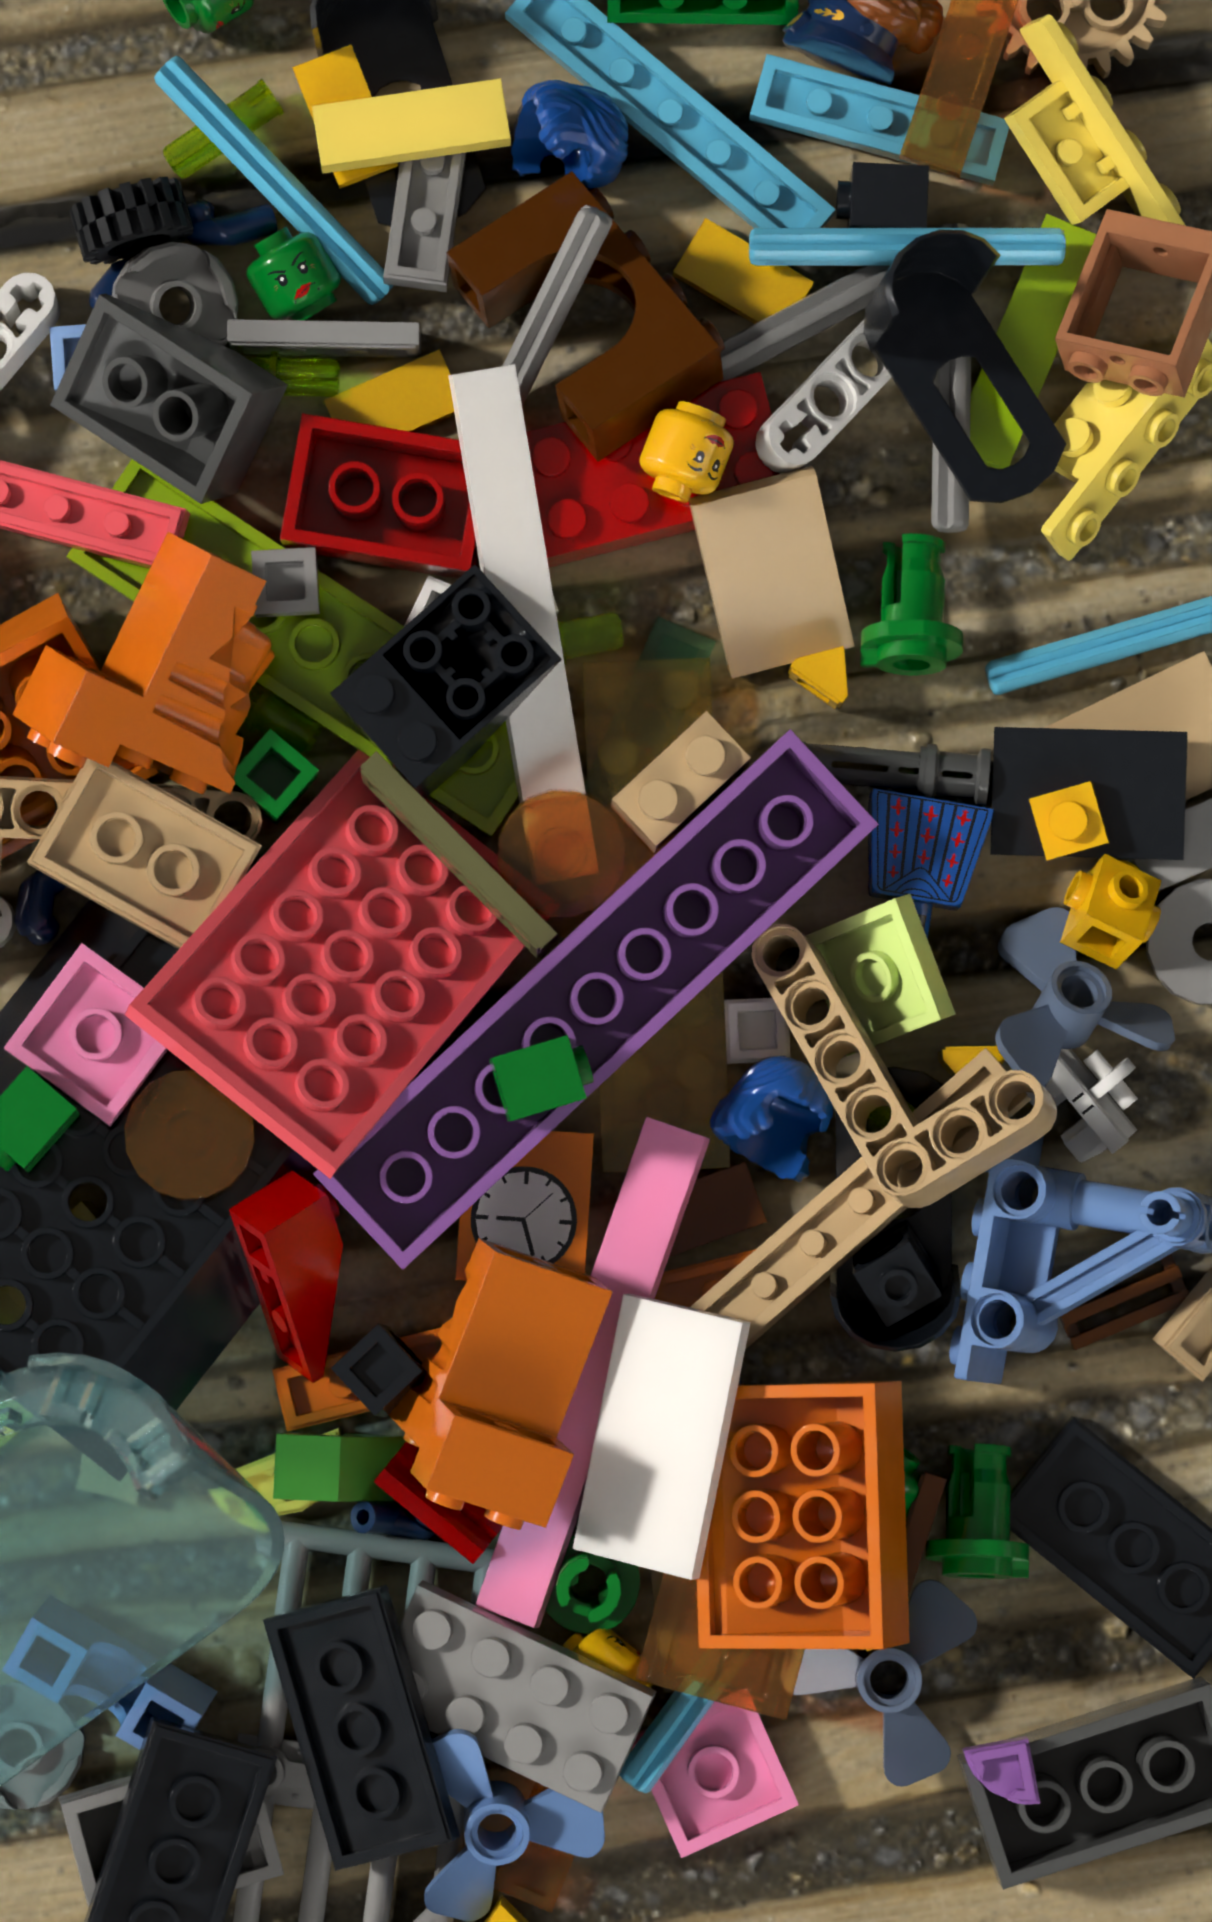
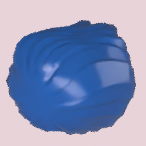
M548 80L535 84L525 92L522 104L517 111V119L514 123V141L511 146V154L513 156L512 170L517 171L521 177L538 174L541 171L540 163L543 158L555 156L564 163L565 175L572 171L587 189L604 187L615 181L622 168V163L628 155L627 141L629 134L626 119L613 99L600 90L561 80Z
M773 1056L754 1064L745 1071L731 1091L715 1107L710 1119V1128H712L716 1137L728 1145L736 1154L743 1155L750 1162L758 1164L766 1171L775 1173L782 1179L802 1182L804 1178L810 1175V1160L807 1157L808 1138L816 1132L827 1131L830 1120L833 1117V1104L815 1072L807 1064L786 1056Z

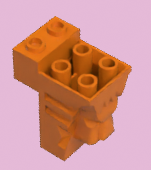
M167 532L102 669L99 670L46 645L12 715L31 727L27 735L28 739L47 748V752L76 767L83 768L88 758L109 768L116 754L144 769L149 770L152 766L169 775V779L202 795H204L208 785L230 794L236 783L234 775L244 738L236 733L247 717L251 706L249 692L275 657L271 649L272 643L269 637L249 622L258 607L255 604L266 580L214 553Z
M478 1238L470 1261H468L465 1268L467 1282L456 1300L453 1317L442 1325L437 1334L442 1340L441 1348L434 1356L425 1357L421 1365L427 1372L425 1379L407 1392L389 1416L405 1432L403 1439L419 1447L410 1473L427 1489L425 1494L427 1499L441 1506L459 1511L462 1510L465 1502L485 1508V1517L512 1529L521 1530L524 1521L546 1528L574 1453L558 1440L557 1436L613 1291L595 1277Z

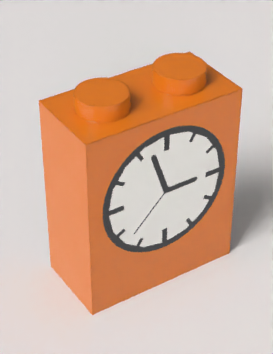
M551 1131L459 1217L455 1280L467 1281L465 1268L468 1261H470L478 1238L583 1274L586 1273L594 1147L593 1133Z

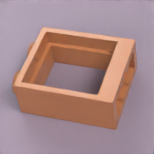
M1107 209L1055 337L1064 369L1075 377L1087 382L1098 383L1104 379L1130 385L1134 390L1149 396H1161L1163 393L1185 398L1212 329V231ZM1122 267L1198 283L1170 355L1094 338Z

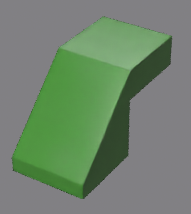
M278 1432L276 1434L273 1499L330 1502L396 1501L373 1481L406 1442L403 1439L404 1436L345 1433L342 1436Z

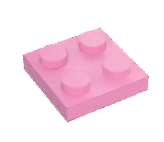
M83 943L80 944L4 1046L5 1051L110 1127L168 1049L125 1016L129 1004L144 988Z
M746 1684L717 1697L651 1790L681 1858L799 1805ZM647 1729L638 1732L632 1748L635 1747Z

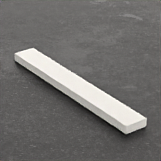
M512 364L448 375L480 569L561 658V661L506 720L532 881L535 884L599 873L516 366Z

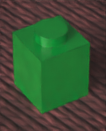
M270 728L237 766L234 775L236 783L233 788L250 797L258 805L261 812L277 825L318 778L319 769Z
M568 1035L489 1059L508 1122L586 1099L583 1085L594 1082L583 1045L571 1047Z
M28 1066L24 1068L0 1096V1166L7 1172L17 1163L29 1173L80 1115L71 1103Z

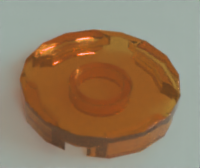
M549 789L527 797L509 815L498 836L497 863L503 879L536 912L544 916L574 917L595 909L613 893L624 870L625 843L616 819L598 800L578 790Z
M194 1070L173 1071L150 1082L132 1102L124 1126L126 1153L138 1176L156 1192L182 1201L208 1198L230 1188L248 1167L255 1145L253 1117Z

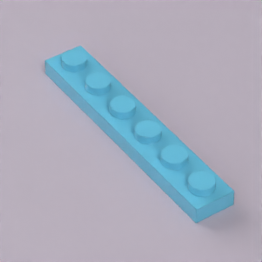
M515 0L505 12V19L584 86L608 94L630 125L751 227L823 228L835 215L836 209L617 24L607 23V16L588 0Z

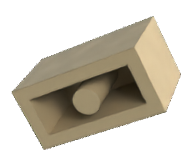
M706 711L612 798L611 808L655 854L748 768L751 757Z

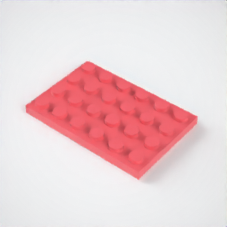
M357 750L129 1004L125 1013L126 1017L329 1179L340 1169L403 1090L421 1073L526 948L363 783L360 766L370 757L360 750ZM425 799L546 922L551 919L560 906L559 903L433 803Z

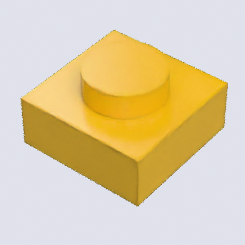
M1092 781L1029 799L1046 861L1110 843Z

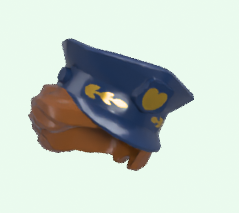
M807 0L809 4L807 10L797 14L782 29L785 32L782 41L786 47L806 55L819 65L854 78L891 85L894 83L895 72L892 57L896 48L905 47L908 51L915 54L927 51L941 30L944 17L943 7L937 0Z

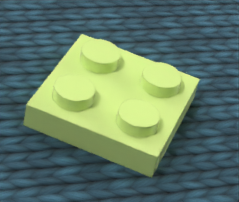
M911 894L894 898L806 935L821 952L874 1046L956 1014ZM826 1000L827 1006L830 1009V1001ZM852 1052V1053L847 1054L846 1056H849V1055H852V1054H855V1053H858V1052Z

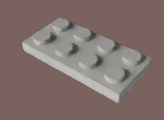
M422 1580L415 1589L399 1627L429 1731L441 1735L453 1729L467 1730L477 1738L483 1757L601 1813L606 1807L657 1691Z

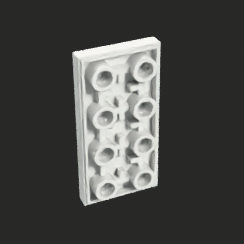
M623 1294L573 1549L689 1580L700 1578L751 1322L635 1294Z

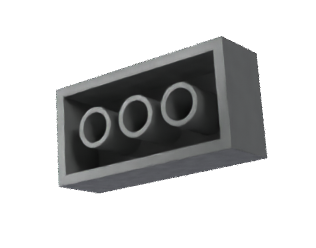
M1200 1676L1008 1738L1013 1739L1027 1736L1029 1740L1040 1804H1017L993 1794L973 1775L966 1762L964 1753L957 1755L996 1878L1004 1890L1212 1822V1687L1210 1683Z

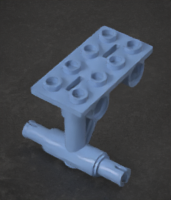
M1044 1136L987 1170L986 1172L989 1175L985 1198L978 1199L972 1216V1233L978 1237L974 1262L967 1263L961 1280V1298L967 1301L963 1326L956 1327L950 1343V1362L956 1365L954 1377L967 1381L1001 1384L1007 1351L1037 1353L1046 1349L1055 1339L1058 1331V1317L1178 1249L1201 1254L1212 1253V1197L1181 1187L1154 1192L1088 1181L1084 1173L1039 1166ZM1038 1185V1196L1036 1201L1032 1203V1194ZM1079 1225L1130 1234L1051 1279L1060 1228L1074 1231ZM1015 1313L1016 1325L1014 1330L1011 1331L1010 1321Z

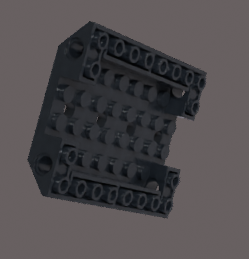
M89 899L0 1011V1096L26 1067V1065L5 1051L4 1046L81 943L143 988L179 949ZM169 1050L166 1051L111 1127L42 1078L71 1103L80 1115L29 1173L17 1163L8 1172L0 1166V1288L7 1286L17 1288L22 1292L26 1301L24 1314L18 1321L12 1324H0V1384L122 1478L131 1470L260 1304L229 1209L291 1170L314 1186L317 1184L323 1185L313 1175L317 1170L316 1167ZM165 1082H174L181 1085L188 1094L186 1109L174 1118L158 1116L150 1105L153 1090ZM84 1184H94L101 1187L107 1196V1207L104 1213L92 1221H83L76 1218L70 1209L69 1203L72 1193L76 1188ZM333 1196L338 1205L339 1201Z

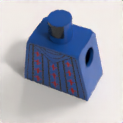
M873 788L869 795L868 813L879 825L868 834L869 896L892 900L911 894L928 939L933 907L957 911L961 907L989 829L994 809Z

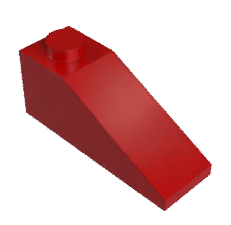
M290 1170L230 1208L229 1212L277 1355L281 1360L314 1383L324 1377L343 1242L335 1220L339 1217V1208L331 1193L323 1185L317 1184L314 1186L293 1170Z

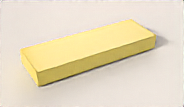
M501 78L312 106L322 174L511 146Z

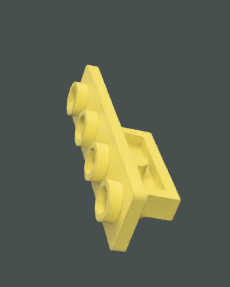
M1050 14L1030 21L1020 28L1022 37L1052 84L1007 115L1004 120L1071 225L1083 222L1121 193L1136 215L1185 225L1179 216L1181 207L1176 196L1166 185L1158 183L1146 164L1147 153L1143 144L1134 133L1124 129L1113 112V100L1110 92L1102 81L1089 74L1077 55L1079 47L1072 32L1063 23L1056 22Z
M1207 339L1185 398L1163 393L1161 396H1149L1134 390L1130 385L1103 379V381L1098 383L1087 382L1054 425L1066 442V446L1055 471L1076 484L1044 523L1041 531L1060 556L1068 561L1072 560L1082 547L1088 545L1096 537L1104 518L1121 497L1128 495L1134 489L1142 470L1160 448L1172 441L1178 431L1180 422L1199 398H1203L1212 390V344L1209 339Z

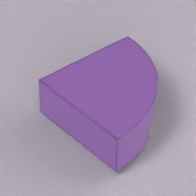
M1027 1736L962 1748L971 1772L990 1792L1017 1804H1040Z

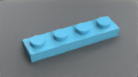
M766 54L749 117L751 121L909 164L929 165L931 170L990 186L994 184L1009 131V126L1004 118L770 54Z

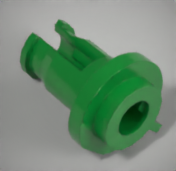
M902 534L903 549L897 547L892 542H883L882 552L887 556V566L881 585V622L871 624L861 631L860 666L861 668L878 667L882 671L898 675L919 676L934 674L944 670L946 662L956 659L963 653L962 631L953 625L944 623L945 578L940 563L941 553H945L946 543L941 538L932 535Z
M976 1443L974 1444V1449L949 1445L947 1454L952 1456V1471L947 1482L946 1539L927 1541L926 1559L942 1562V1576L950 1578L983 1580L1028 1579L1029 1544L1010 1541L1011 1486L1006 1473L1007 1457H1012V1448L1004 1445Z
M572 1535L546 1611L559 1625L577 1633L590 1634L597 1629H611L621 1623L635 1606L640 1590L639 1568L636 1565L573 1549L575 1535ZM589 1565L599 1567L605 1573L606 1582L599 1585V1596L586 1599L577 1595L571 1586L578 1583L580 1572L586 1571Z

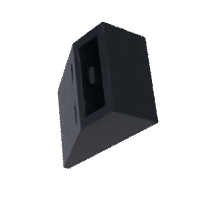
M474 564L330 694L343 712L400 775L426 799L483 746L561 661V658Z

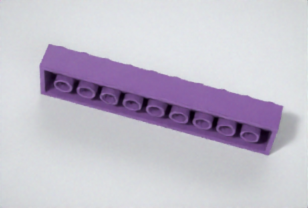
M790 729L426 1067L403 1090L367 1137L331 1179L318 1169L313 1175L402 1270L405 1269L585 1100L583 1099L508 1122L490 1065V1058L568 1035L571 1047L583 1045L591 1067L594 1082L583 1085L586 1097H588L879 824Z

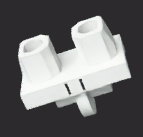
M1061 1049L1053 1075L1045 1088L1054 1097L1056 1106L1065 1099H1068L1082 1116L1080 1120L1061 1135L1065 1146L1081 1163L1102 1153L1107 1148L1112 1154L1115 1153L1137 1131L1136 1127L1122 1111L1138 1099L1123 1081L1136 1068L1128 1057L1115 1067H1112L1097 1049L1083 1060L1084 1065L1072 1049ZM1026 1092L1028 1096L1031 1098L1029 1102L1034 1106V1093Z

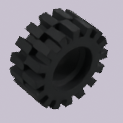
M159 177L153 181L151 178L140 179L135 184H130V182L119 184V188L113 190L106 188L98 191L99 195L97 196L89 195L81 199L82 202L75 203L71 206L72 209L70 210L83 261L95 265L101 262L112 264L119 259L132 258L147 247L167 242H183L188 239L187 236L194 233L181 182L174 177L171 179Z

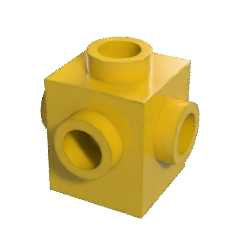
M1104 854L1087 873L1082 870L1078 871L1066 891L1063 903L1070 907V911L1060 943L1117 969L1153 934L1161 915V908L1155 906V901L1162 880L1141 871L1131 862Z

